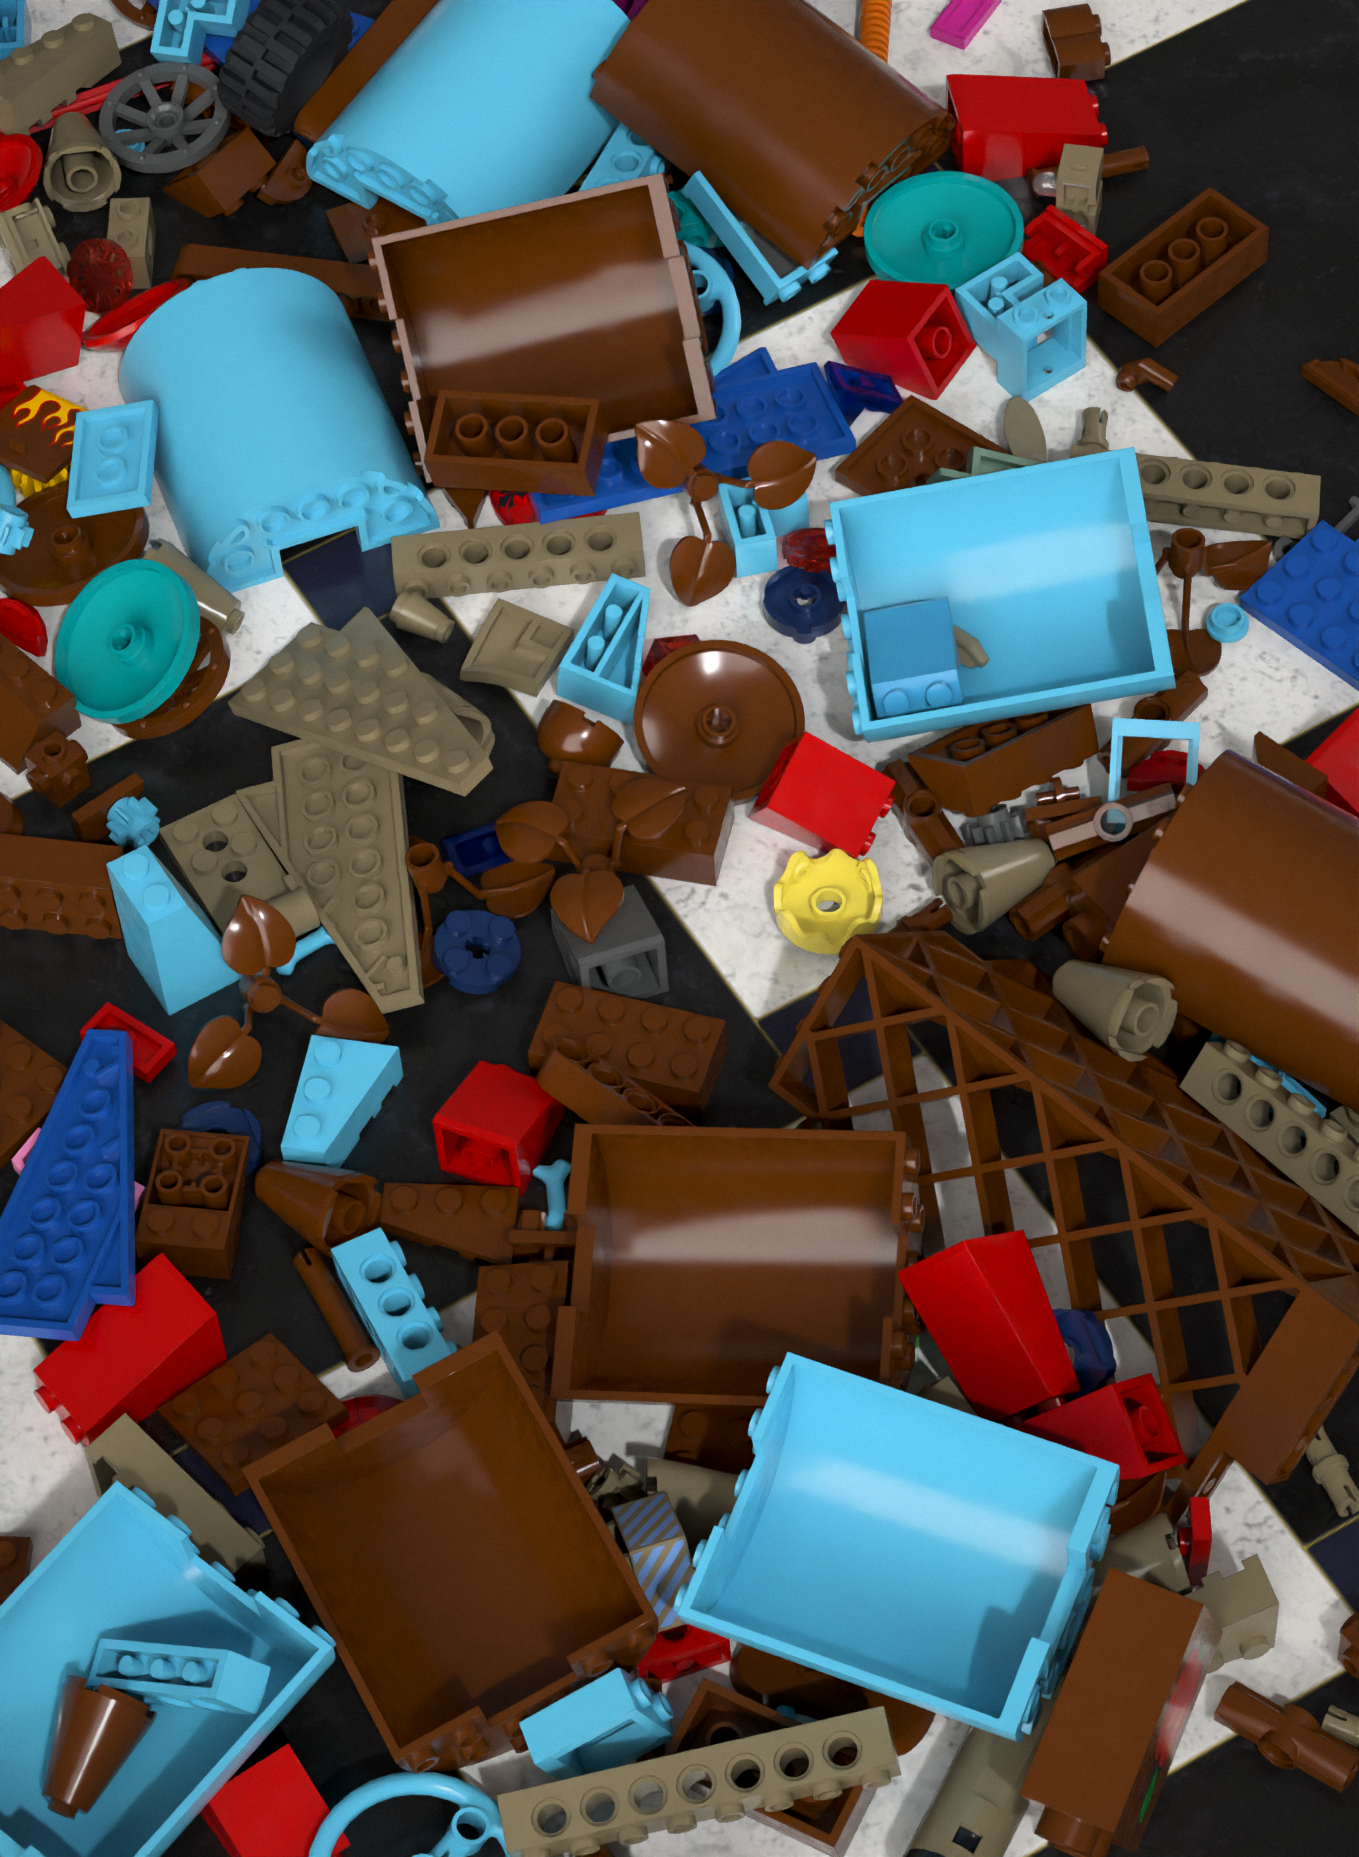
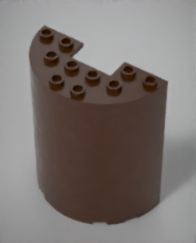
M649 0L630 22L608 59L604 60L596 68L592 76L596 82L590 94L591 99L689 177H692L694 173L700 170L728 208L806 270L811 269L856 230L866 205L891 183L895 185L907 178L923 174L949 151L956 125L952 122L954 116L806 0Z
M663 173L371 239L373 248L367 249L368 260L372 273L379 272L382 289L376 290L380 311L382 314L388 313L389 320H395L397 329L391 330L392 341L396 354L403 353L406 369L400 370L404 392L405 394L412 393L413 401L408 402L410 410L404 411V418L409 435H416L419 451L413 452L414 463L418 475H425L426 483L432 482V479L423 460L439 389L598 398L601 400L610 424L606 443L636 437L634 425L640 421L666 419L690 425L717 418L716 399H712V394L716 391L713 369L710 360L704 361L703 353L708 352L709 346L687 246L683 239L677 240L676 232L681 231L680 219L674 200L668 199L667 193H670V189Z
M1227 749L1212 762L1207 770L1205 769L1194 786L1187 783L1183 787L1175 803V807L1179 809L1172 820L1164 817L1157 827L1152 841L1156 842L1149 855L1148 861L1142 872H1137L1130 882L1125 893L1128 899L1115 927L1111 926L1100 943L1099 950L1104 952L1101 964L1160 975L1171 982L1175 990L1170 989L1171 998L1178 1003V1013L1226 1040H1232L1241 1044L1253 1055L1359 1113V818L1237 751Z
M575 1124L567 1215L577 1225L570 1306H558L550 1399L559 1402L764 1409L770 1395L766 1393L770 1373L775 1365L782 1366L787 1352L906 1392L911 1371H913L915 1365L917 1335L923 1336L926 1325L897 1272L922 1261L921 1233L924 1230L925 1211L924 1206L920 1205L917 1176L920 1170L919 1147H912L907 1132Z
M497 1330L412 1375L420 1393L345 1434L335 1438L326 1422L241 1468L327 1633L336 1642L335 1648L394 1761L399 1767L414 1774L455 1770L489 1760L511 1750H514L515 1753L528 1751L529 1749L519 1722L618 1667L630 1673L657 1639L659 1621L655 1611Z

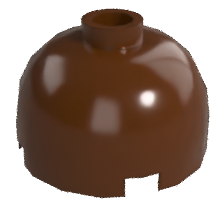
M555 699L546 708L537 729V741L541 753L550 760L547 768L560 776L564 761L610 767L621 752L620 749L624 744V740L601 721L597 720L594 723L584 717V711Z

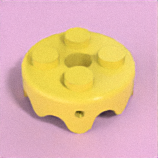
M832 849L827 855L816 859L809 858L805 851L795 852L789 858L782 877L774 885V914L777 925L784 936L794 945L806 951L818 954H838L845 942L854 935L874 934L883 916V893L874 862L869 858H865L862 861L855 860L840 849ZM825 901H833L838 903L840 908L834 912H823L818 909V905Z

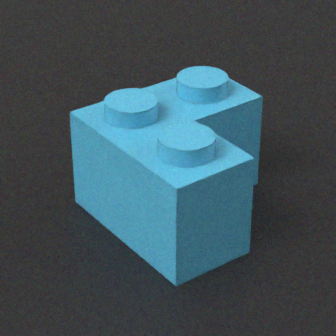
M160 0L150 53L159 63L173 61L200 66L206 34L235 37L246 23L250 0Z
M1018 251L955 289V302L973 339L996 361L997 316L1044 289V275ZM1037 337L1028 341L1027 352L1037 347Z
M749 477V478H744V479H741V480H752V479ZM724 483L719 484V516L727 545L731 548L735 557V573L737 578L778 570L776 537L809 531L806 491L793 504L782 509L769 510L757 505L753 495L754 488L745 489Z

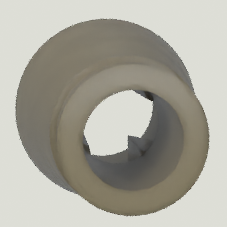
M403 591L395 601L389 619L396 623L397 629L438 641L442 644L447 641L455 625L454 621L449 619L418 592L411 594Z

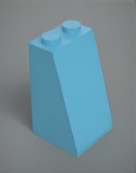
M146 844L106 864L128 956L168 1016L242 978L243 975L236 973L224 961L221 953L222 937L205 912Z

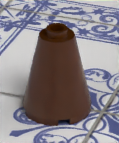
M272 1160L263 1166L255 1177L257 1199L321 1253L331 1258V1248L375 1230L382 1207V1194L375 1191L374 1183L378 1184L377 1180L360 1171Z
M68 1675L62 1688L42 1796L50 1800L47 1809L74 1820L77 1812L82 1814L89 1813L153 1725L158 1713L156 1711H148V1705L111 1687L101 1684L100 1687H94L92 1691L84 1687L87 1681L86 1678Z

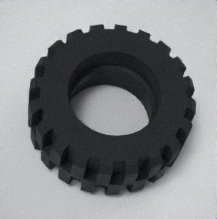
M261 0L258 3L257 9L251 12L245 20L246 23L241 31L239 30L236 34L231 49H228L224 58L226 61L220 69V81L217 83L218 97L222 106L266 136L279 137L292 132L299 112L346 57L349 51V43L352 42L354 22L350 12L335 0Z

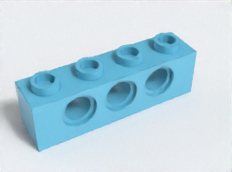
M620 122L579 191L658 173L664 174L668 159Z
M381 1227L330 1250L339 1281L372 1341L379 1348L381 1357L404 1399L407 1400L420 1393L412 1375L453 1354L458 1349L453 1340L445 1342L440 1333L444 1332V1328L435 1308L432 1306L426 1309L422 1299H425V1294L421 1283L415 1273L407 1275L403 1267L407 1263L398 1242L395 1240L389 1243Z
M100 1638L87 1686L94 1688L100 1687L103 1684L129 1695L144 1704L258 1716L271 1667L225 1649Z

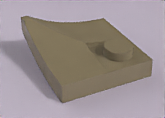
M498 598L469 650L460 670V679L463 681L495 684L537 698L573 641L574 629Z

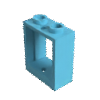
M1062 278L997 316V383L1012 397L1019 396L1029 402L1086 366L1087 301ZM1052 328V338L1027 352L1028 341ZM1045 370H1050V371H1052V372H1051V373H1044L1043 371H1045Z
M1113 718L1108 801L1120 799L1123 737L1188 740L1186 784L1190 783L1193 786L1196 784L1200 722ZM1117 809L1107 810V823H1116L1115 832L1122 831L1126 826L1125 815Z
M620 1667L519 1722L534 1765L557 1780L624 1766L668 1742L675 1734L670 1723L674 1713L666 1696L660 1691L654 1692L641 1677L636 1679Z

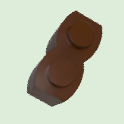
M1089 4L1042 10L1041 32L1055 78L1084 79L1085 81L1104 78L1105 66L1111 64L1110 48L1107 42L1101 41L1102 28L1100 17L1098 14H1092Z

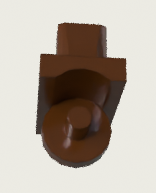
M1060 777L1050 778V791L1035 794L1037 807L1026 808L1023 811L1024 818L1021 819L1024 833L1029 832L1031 839H1041L1051 846L1045 824L1103 805L1101 795L1080 799L1078 786L1063 789Z
M523 1210L517 1230H509L508 1243L510 1246H513L515 1259L528 1260V1263L569 1260L572 1268H574L577 1225L567 1215V1212L563 1215L562 1231H547L548 1217L545 1212L540 1210Z

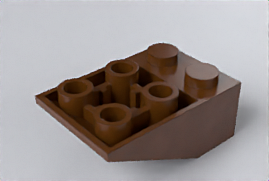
M161 1128L135 1236V1247L141 1270L156 1256L163 1253L182 1275L231 1279L240 1236L250 1136Z

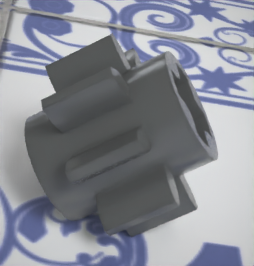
M996 804L990 807V812L976 817L977 823L968 825L975 846L1016 841V837L1025 835L1020 815H1018L1017 811L1009 813L1006 804Z

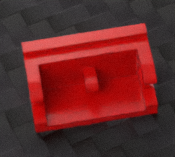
M1052 204L1047 206L1042 214L1024 228V234L1032 237L1024 242L1022 255L1029 262L1034 261L1036 263V260L1042 261L1056 280L1062 278L1078 294L1098 280L1099 272L1108 266V245Z

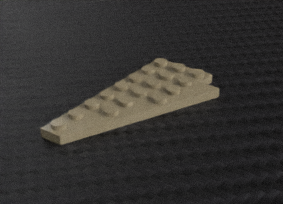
M363 607L340 631L310 622L228 701L234 715L462 796H466L493 769L487 754L368 607Z
M304 739L272 746L271 755L274 781L236 790L237 798L288 874H291L299 888L303 887L314 904L320 922L369 995L373 998L381 1013L385 1014L424 1004L413 880L405 863V855L410 847L403 775Z

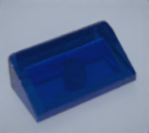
M496 821L442 841L441 849L446 860L451 861L454 868L465 878L514 861L500 847L494 829Z

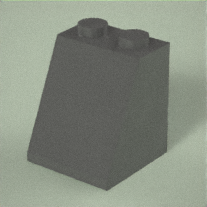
M634 884L623 887L624 899L621 907L615 916L604 926L593 944L585 942L569 931L558 919L554 910L550 909L553 935L573 985L637 1000L669 991L665 940Z

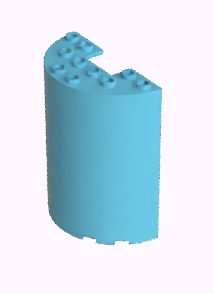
M439 0L314 143L306 157L307 174L313 181L368 210L379 200V195L425 219L427 226L565 195L608 144L620 124L618 119L591 99L590 94L596 82L592 78L594 71L604 60L608 59L631 21L612 0Z
M239 268L233 272L193 283L191 287L178 293L154 311L133 335L122 357L119 369L120 393L125 404L154 399L158 406L159 418L153 474L187 557L230 593L284 577L279 550L352 527L356 529L357 541L362 552L391 543V537L421 534L440 528L435 509L416 471L414 462L343 303L336 293L320 280L305 273L282 268Z
M1134 447L829 503L832 519L824 520L828 545L835 544L837 556L829 558L833 581L837 586L839 601H847L848 613L841 614L844 637L845 640L847 639L849 652H846L849 671H846L849 694L853 698L854 709L851 710L855 734H863L867 743L1176 688ZM948 596L953 624L979 640L989 657L988 663L983 668L976 666L974 669L961 664L964 678V705L878 720L870 680L864 612Z
M787 1352L782 1366L775 1365L770 1373L766 1386V1393L770 1395L764 1409L757 1408L751 1418L748 1436L752 1439V1453L756 1456L750 1470L743 1469L738 1477L734 1490V1496L738 1499L731 1514L725 1512L719 1525H714L709 1539H702L699 1542L693 1558V1567L696 1568L690 1584L683 1583L678 1591L674 1611L678 1612L679 1620L702 1630L1015 1742H1023L1025 1733L1030 1735L1041 1718L1043 1702L1039 1701L1040 1698L1044 1697L1051 1700L1084 1619L1094 1589L1092 1583L1095 1569L1091 1568L1093 1560L1097 1562L1102 1560L1111 1525L1108 1524L1111 1508L1107 1507L1106 1504L1114 1506L1116 1502L1120 1465Z
M116 1480L0 1606V1857H161L333 1664L336 1642L319 1626L314 1625L309 1629L297 1620L300 1615L284 1599L277 1597L273 1601L261 1591L256 1592L253 1589H249L246 1593L233 1584L236 1580L224 1566L216 1561L209 1565L198 1557L200 1551L189 1539L192 1533L179 1518L172 1514L167 1518L163 1517L154 1510L156 1504L145 1492L137 1487L130 1491ZM100 1638L225 1649L271 1667L258 1716L146 1704L149 1706L148 1711H156L158 1713L153 1725L89 1813L82 1814L77 1812L75 1819L72 1820L47 1809L50 1800L42 1796L63 1684L68 1675L80 1676L87 1679L84 1687L93 1691L94 1688L87 1686Z

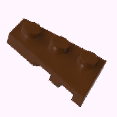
M384 1182L380 1215L381 1229L384 1232L429 1247L437 1244L458 1251L459 1257L476 1261L479 1258L497 1265L514 1264L513 1246L509 1245L508 1240L509 1230H517L521 1198L520 1188Z

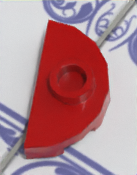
M13 597L1 598L0 633L21 649L37 657L45 656L48 637L46 625L38 610L26 602Z
M1176 750L1152 753L1151 758L1142 761L1138 766L1134 765L1127 780V791L1140 792L1170 781L1174 793L1180 794L1186 785L1188 753ZM1199 763L1197 780L1202 774V772L1205 770L1204 767Z

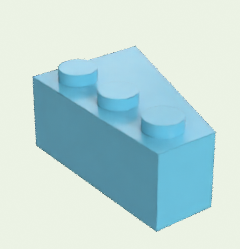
M611 574L559 665L558 696L633 726L648 617L650 588L616 574Z
M312 1035L281 1143L283 1161L340 1169L360 1140L359 1134L371 1117H376L382 1108L381 1102L393 1085L397 1087L404 1076L399 1047Z

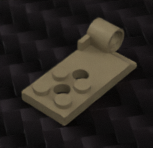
M235 794L159 829L161 842L221 937L235 911L240 896L243 894L258 898L278 910L291 925L295 938L320 926L317 911L309 895L303 887H298L291 874L286 875ZM214 841L227 843V846L218 852L205 849L208 844ZM233 871H241L246 874L242 880L237 882H229L224 879L227 874Z

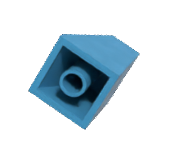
M948 596L864 612L870 680L878 720L964 705L963 671Z

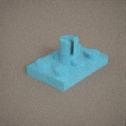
M154 399L76 413L66 508L72 519L150 506L159 408Z

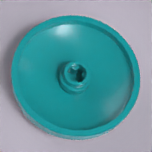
M929 172L907 178L895 184L874 202L865 219L864 249L868 263L882 281L947 284L955 300L956 288L1019 251L1022 254L1024 223L1016 202L997 184L980 176L964 172Z
M133 559L107 568L81 590L63 619L55 647V673L57 681L75 695L77 703L75 709L101 723H129L153 712L174 693L192 664L200 634L199 606L189 583L180 574L159 562L148 559Z

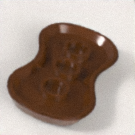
M738 1643L732 1655L729 1677L736 1692L775 1711L779 1705H789L794 1708L795 1714L805 1715L819 1721L884 1706L890 1719L897 1756L904 1755L917 1746L928 1732L936 1715L932 1711L753 1647L744 1648Z

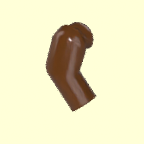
M1141 358L1123 364L1118 369L1115 382L1117 387L1125 392L1133 391L1137 385L1151 382L1168 393L1179 376L1151 358Z

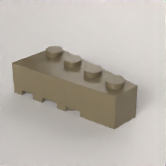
M90 12L80 14L74 17L69 24L58 30L44 33L41 39L26 47L13 50L10 56L1 60L0 132L6 135L24 134L30 136L29 128L37 122L38 125H44L53 118L51 110L60 104L68 106L77 99L76 91L79 88H91L122 64L112 23Z
M126 1413L84 1449L99 1498L104 1495L116 1480L130 1491L134 1487L141 1489L156 1504L154 1510L165 1518L170 1514L176 1516L190 1529L192 1534L189 1536V1539L200 1551L198 1557L209 1565L216 1561L224 1566L234 1576L236 1581L233 1584L242 1591H245L267 1570L263 1552L265 1544L252 1529L248 1527L243 1529L219 1501L213 1499Z
M1258 1554L1241 1561L1245 1569L1225 1578H1222L1220 1571H1216L1201 1578L1202 1586L1184 1595L1187 1598L1203 1603L1223 1632L1207 1674L1219 1670L1225 1663L1240 1658L1245 1660L1259 1658L1275 1646L1279 1601ZM1085 1629L1080 1631L1077 1635L1076 1639L1079 1641V1643L1081 1641Z

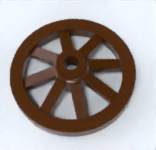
M200 616L199 636L202 638L198 642L194 659L186 676L174 693L161 706L143 719L123 724H111L116 731L133 739L162 737L192 722L213 702L227 678L231 653L226 638L210 620ZM210 651L209 665L197 671Z

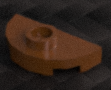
M297 138L289 144L256 196L269 205H274L275 203L284 205L294 204L310 190L313 180L309 178L306 171L308 152Z
M1321 358L1302 365L1301 376L1359 416V364L1346 358H1340V362H1321Z

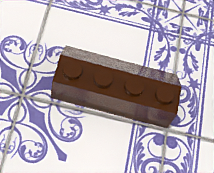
M0 633V760L19 775L27 769L24 754L30 751L36 742L44 740L56 730L67 738L79 729L82 724L79 711L75 709L77 705L75 695Z
M1091 704L963 726L907 755L909 763L945 809L962 812L967 817H979L990 812V807L1002 801L1019 798L1022 795V791L1033 785H1042L1050 782V778H1053V775L1063 770L1080 767L1084 764L1085 759L1098 753L1099 745Z

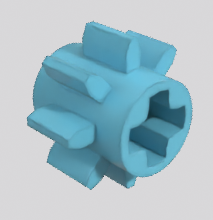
M0 504V553L14 555L16 549L21 550L22 546L28 548L35 529L28 526V514L25 511L8 504Z
M133 796L118 800L111 807L107 815L108 823L106 826L112 831L109 837L118 846L123 847V849L128 844L133 849L145 844L147 846L150 845L157 837L160 829L158 824L160 819L155 815L158 809L145 797L140 799L139 802Z

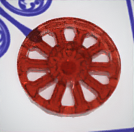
M107 238L87 239L82 244H78L71 253L72 258L71 261H68L66 268L69 284L86 302V310L88 312L102 314L116 311L126 302L132 288L133 273L127 254L119 244ZM114 253L116 256L114 258V261L111 262L110 260L112 254ZM118 269H122V276L120 277L118 276ZM78 276H82L84 279L79 281ZM116 285L120 289V294L114 289Z
M825 528L795 530L788 533L782 540L781 554L783 559H787L789 565L795 568L802 566L804 571L821 573V570H827L828 573H831L829 558L837 556L835 544L828 545Z

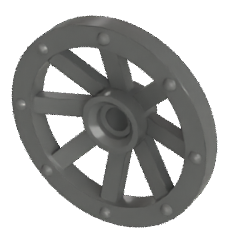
M161 62L131 73L111 90L100 111L99 130L102 139L121 165L143 173H168L189 167L208 156L226 135L231 121V112L222 106L217 91V83L220 79L210 70L191 63ZM165 81H176L171 102H162L153 85ZM191 82L203 87L206 91L183 110L189 83ZM142 90L151 109L148 113H144L125 104ZM215 101L213 118L192 121ZM118 117L145 127L116 133L115 130ZM203 133L190 144L185 140L186 135ZM151 141L142 152L132 150L126 146ZM164 147H175L176 149L172 152L159 154Z

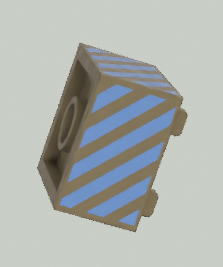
M664 1491L611 1507L614 1521L608 1522L606 1526L614 1540L619 1539L623 1556L658 1617V1632L686 1624L679 1620L678 1612L674 1611V1604L683 1583L690 1584L695 1572L684 1531L667 1492Z

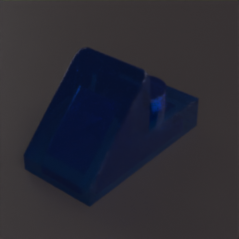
M829 360L824 365L828 387L849 427L864 408L872 412L879 411L892 414L903 403L891 376Z

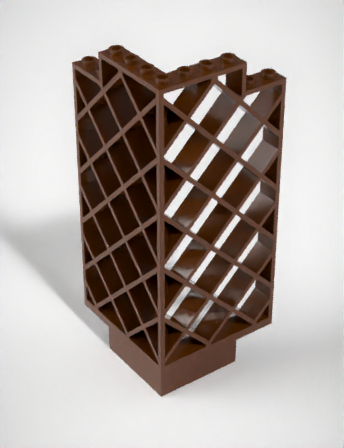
M944 930L857 934L847 940L839 952L840 960L834 971L819 986L817 990L818 999L811 1011L799 1021L795 1029L796 1037L791 1046L776 1061L774 1065L775 1073L768 1084L770 1089L807 1117L795 1129L854 1130L852 1118L890 1111L893 1130L907 1132L912 1147H919L920 1170L917 1176L920 1205L924 1206L925 1211L924 1230L921 1233L922 1260L946 1249L934 1184L974 1176L985 1236L1015 1231L1004 1170L1045 1163L1058 1234L1027 1239L1030 1249L1060 1243L1071 1308L1091 1310L1105 1328V1319L1148 1313L1161 1384L1157 1385L1160 1395H1163L1165 1408L1187 1459L1186 1463L1166 1470L1167 1479L1178 1478L1181 1480V1483L1175 1492L1165 1485L1162 1503L1158 1512L1165 1510L1170 1523L1174 1526L1186 1524L1190 1497H1207V1500H1210L1234 1460L1266 1485L1288 1480L1359 1367V1235L1179 1086L1184 1078L1148 1050L1143 1053L1147 1058L1142 1061L1129 1062L1116 1056L1054 997L1052 989L1053 978L1027 958L983 961ZM866 976L874 1020L833 1028L861 977ZM931 1020L948 1029L958 1085L918 1093L906 1025ZM876 1032L888 1100L850 1107L838 1039ZM810 1066L812 1068L816 1093L802 1082ZM1014 1085L1033 1093L1043 1152L1002 1160L990 1090ZM960 1096L972 1166L932 1174L920 1104ZM1101 1152L1120 1160L1131 1221L1088 1228L1075 1157ZM1189 1220L1209 1229L1220 1290L1175 1298L1162 1225ZM1132 1230L1146 1303L1103 1310L1090 1238ZM1280 1290L1296 1297L1263 1352H1261L1251 1294ZM1222 1300L1235 1373L1190 1380L1177 1307ZM1115 1374L1111 1379L1107 1380L1104 1387L1116 1383ZM1233 1383L1239 1384L1241 1387L1205 1445L1202 1446L1192 1390Z

